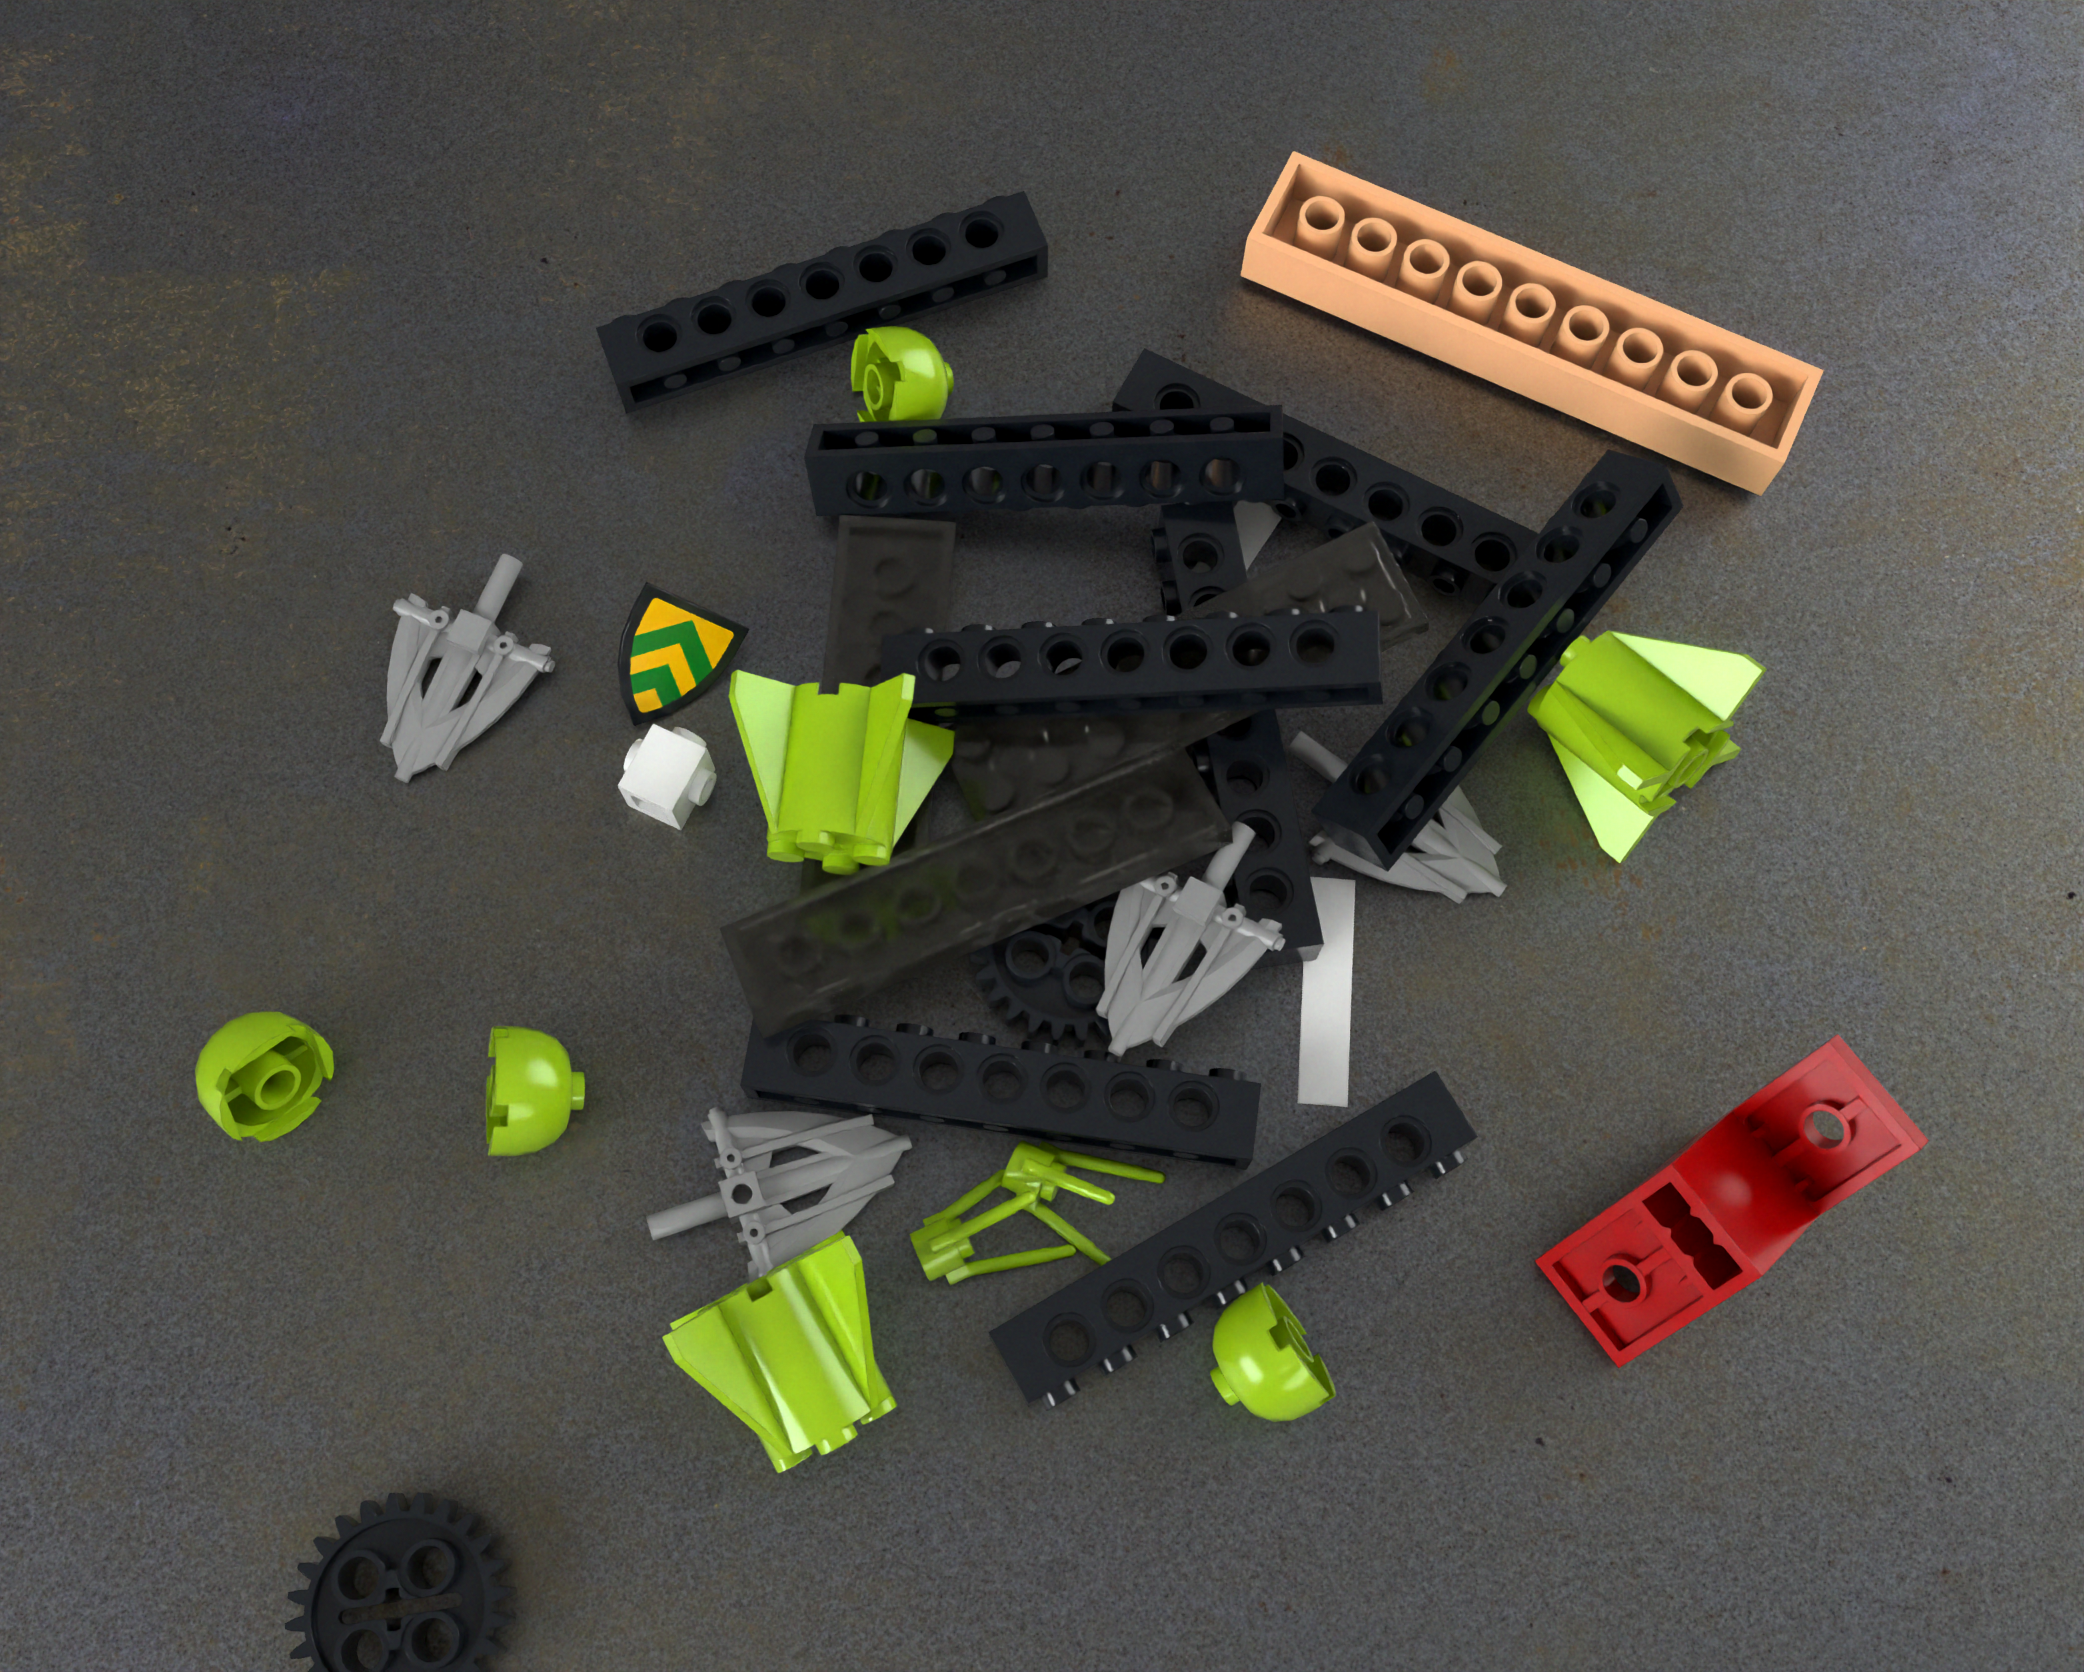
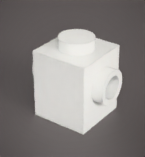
M653 724L644 740L639 738L632 744L624 761L625 774L619 782L618 788L628 806L682 830L695 805L702 806L705 804L716 783L717 775L714 773L715 767L707 748H705L706 742L687 729L674 727L673 731L670 732Z

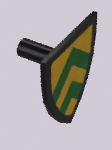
M646 582L630 611L621 634L617 663L620 692L632 724L636 726L667 716L695 700L721 676L736 655L750 629Z

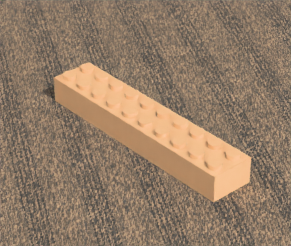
M1295 151L1292 152L1246 241L1241 276L1759 496H1762L1784 465L1824 371Z

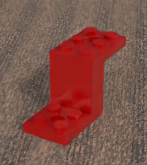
M1836 1034L1695 1135L1633 1190L1545 1251L1535 1262L1617 1367L1620 1368L1762 1277L1821 1214L1920 1151L1929 1140L1844 1040ZM1826 1111L1835 1115L1843 1125V1139L1833 1140L1820 1134L1813 1122L1814 1112ZM1614 1265L1627 1267L1636 1275L1640 1283V1292L1628 1291L1617 1282L1613 1271Z

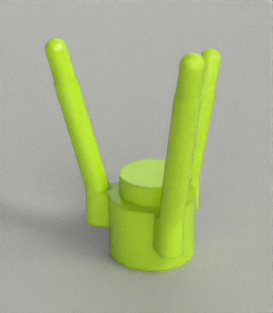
M1021 1140L1009 1160L1001 1186L1017 1193L1016 1197L1027 1191H1032L1036 1196L1035 1202L1026 1206L1023 1210L1035 1215L1098 1265L1102 1266L1111 1261L1107 1254L1040 1202V1199L1043 1198L1052 1202L1059 1188L1062 1187L1106 1205L1113 1204L1115 1200L1113 1193L1066 1174L1067 1166L1065 1165L1158 1184L1165 1182V1173L1144 1168L1143 1166L1064 1150L1043 1140L1039 1146Z
M1000 1169L944 1210L923 1219L925 1226L909 1233L916 1254L929 1281L946 1275L950 1286L971 1276L1072 1257L1076 1254L1077 1249L1072 1244L965 1262V1258L975 1254L969 1236L1015 1214L1017 1211L1035 1202V1194L1032 1191H1027L962 1223L960 1218H957L1000 1186L1006 1169Z

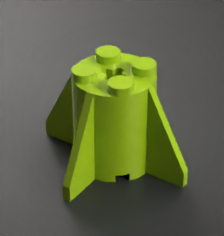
M1608 630L1593 641L1582 635L1575 639L1562 654L1560 664L1564 669L1553 684L1544 686L1530 701L1527 712L1537 720L1538 726L1547 732L1600 847L1617 862H1624L1659 814L1665 812L1676 803L1668 795L1672 790L1683 784L1691 789L1711 766L1734 759L1741 751V748L1729 739L1731 735L1723 729L1734 726V721L1731 717L1767 670L1748 654Z
M735 670L731 674L729 700L768 822L766 836L768 841L767 856L784 862H801L804 860V857L823 861L822 869L824 871L841 875L858 874L860 863L876 866L890 864L893 847L953 755L955 731L907 718L913 701L915 676L903 673L872 688L840 683L838 695L818 694L820 682L794 686L741 670Z
M843 1230L767 1271V1274L751 1283H745L721 1298L670 1323L673 1331L662 1337L674 1362L757 1433L777 1473L783 1472L808 1458L813 1453L811 1449L813 1445H816L821 1455H825L843 1446L858 1435L853 1425L855 1421L860 1419L862 1425L870 1423L890 1412L898 1405L874 1360L862 1258L850 1235L845 1236Z

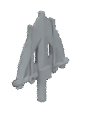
M501 554L472 613L461 609L456 619H453L455 614L450 608L441 606L440 610L433 611L428 609V603L413 593H410L408 600L402 598L395 601L393 611H396L401 618L394 638L388 669V722L380 739V742L385 747L393 749L398 767L395 778L409 783L412 775L434 765L447 771L459 750L477 739L498 721L521 697L539 671L542 673H551L553 671L555 661H553L552 657H549L552 651L550 647L533 643L529 648L517 644L519 639L515 634L506 631L505 635L500 636L501 632L494 624L523 567V563L515 557ZM442 658L425 696H423L421 683L433 659ZM476 671H478L482 676V680L471 700L457 708Z
M1302 731L1299 732L1287 749L1332 783L1338 779L1348 766L1347 763ZM1459 785L1436 812L1441 826L1433 819H1430L1410 844L1421 853L1404 852L1388 872L1335 845L1324 830H1321L1307 844L1314 848L1312 860L1319 865L1332 859L1359 873L1387 883L1417 890L1440 892L1458 904L1465 899L1468 893L1491 892L1499 897L1507 887V884L1500 880L1494 855L1502 845L1483 830L1474 809Z
M1234 822L1201 880L1190 876L1184 888L1178 886L1180 882L1177 875L1168 872L1167 876L1159 877L1152 873V866L1136 856L1133 864L1127 861L1119 865L1117 874L1121 876L1124 883L1114 908L1108 934L1105 959V991L1096 1008L1099 1016L1108 1019L1112 1042L1108 1050L1113 1054L1122 1057L1126 1049L1138 1046L1153 1039L1155 1044L1163 1047L1176 1027L1195 1017L1227 993L1248 973L1267 949L1280 951L1283 948L1285 939L1279 933L1282 928L1281 923L1264 918L1259 923L1245 917V907L1237 903L1232 908H1225L1227 904L1223 890L1256 834L1249 826L1241 822ZM1155 927H1166L1143 969L1141 950L1150 933ZM1202 943L1207 953L1195 973L1176 982L1199 944Z
M722 1106L709 1110L710 1114L707 1115L709 1121L700 1124L709 1141L716 1142L720 1157L714 1159L717 1171L724 1170L727 1177L726 1180L718 1182L721 1191L646 1216L649 1230L654 1241L729 1216L731 1224L741 1222L743 1232L737 1233L741 1246L748 1245L752 1261L747 1263L749 1281L751 1283L767 1274V1271L796 1257L828 1237L837 1234L861 1212L874 1195L894 1187L895 1181L890 1173L898 1163L902 1153L912 1149L909 1135L897 1136L889 1131L874 1127L872 1114L852 1119L798 1111H767L728 1116L727 1112L723 1111ZM798 1146L818 1152V1154L770 1168L772 1155ZM830 1186L828 1192L818 1205L791 1214L781 1205Z

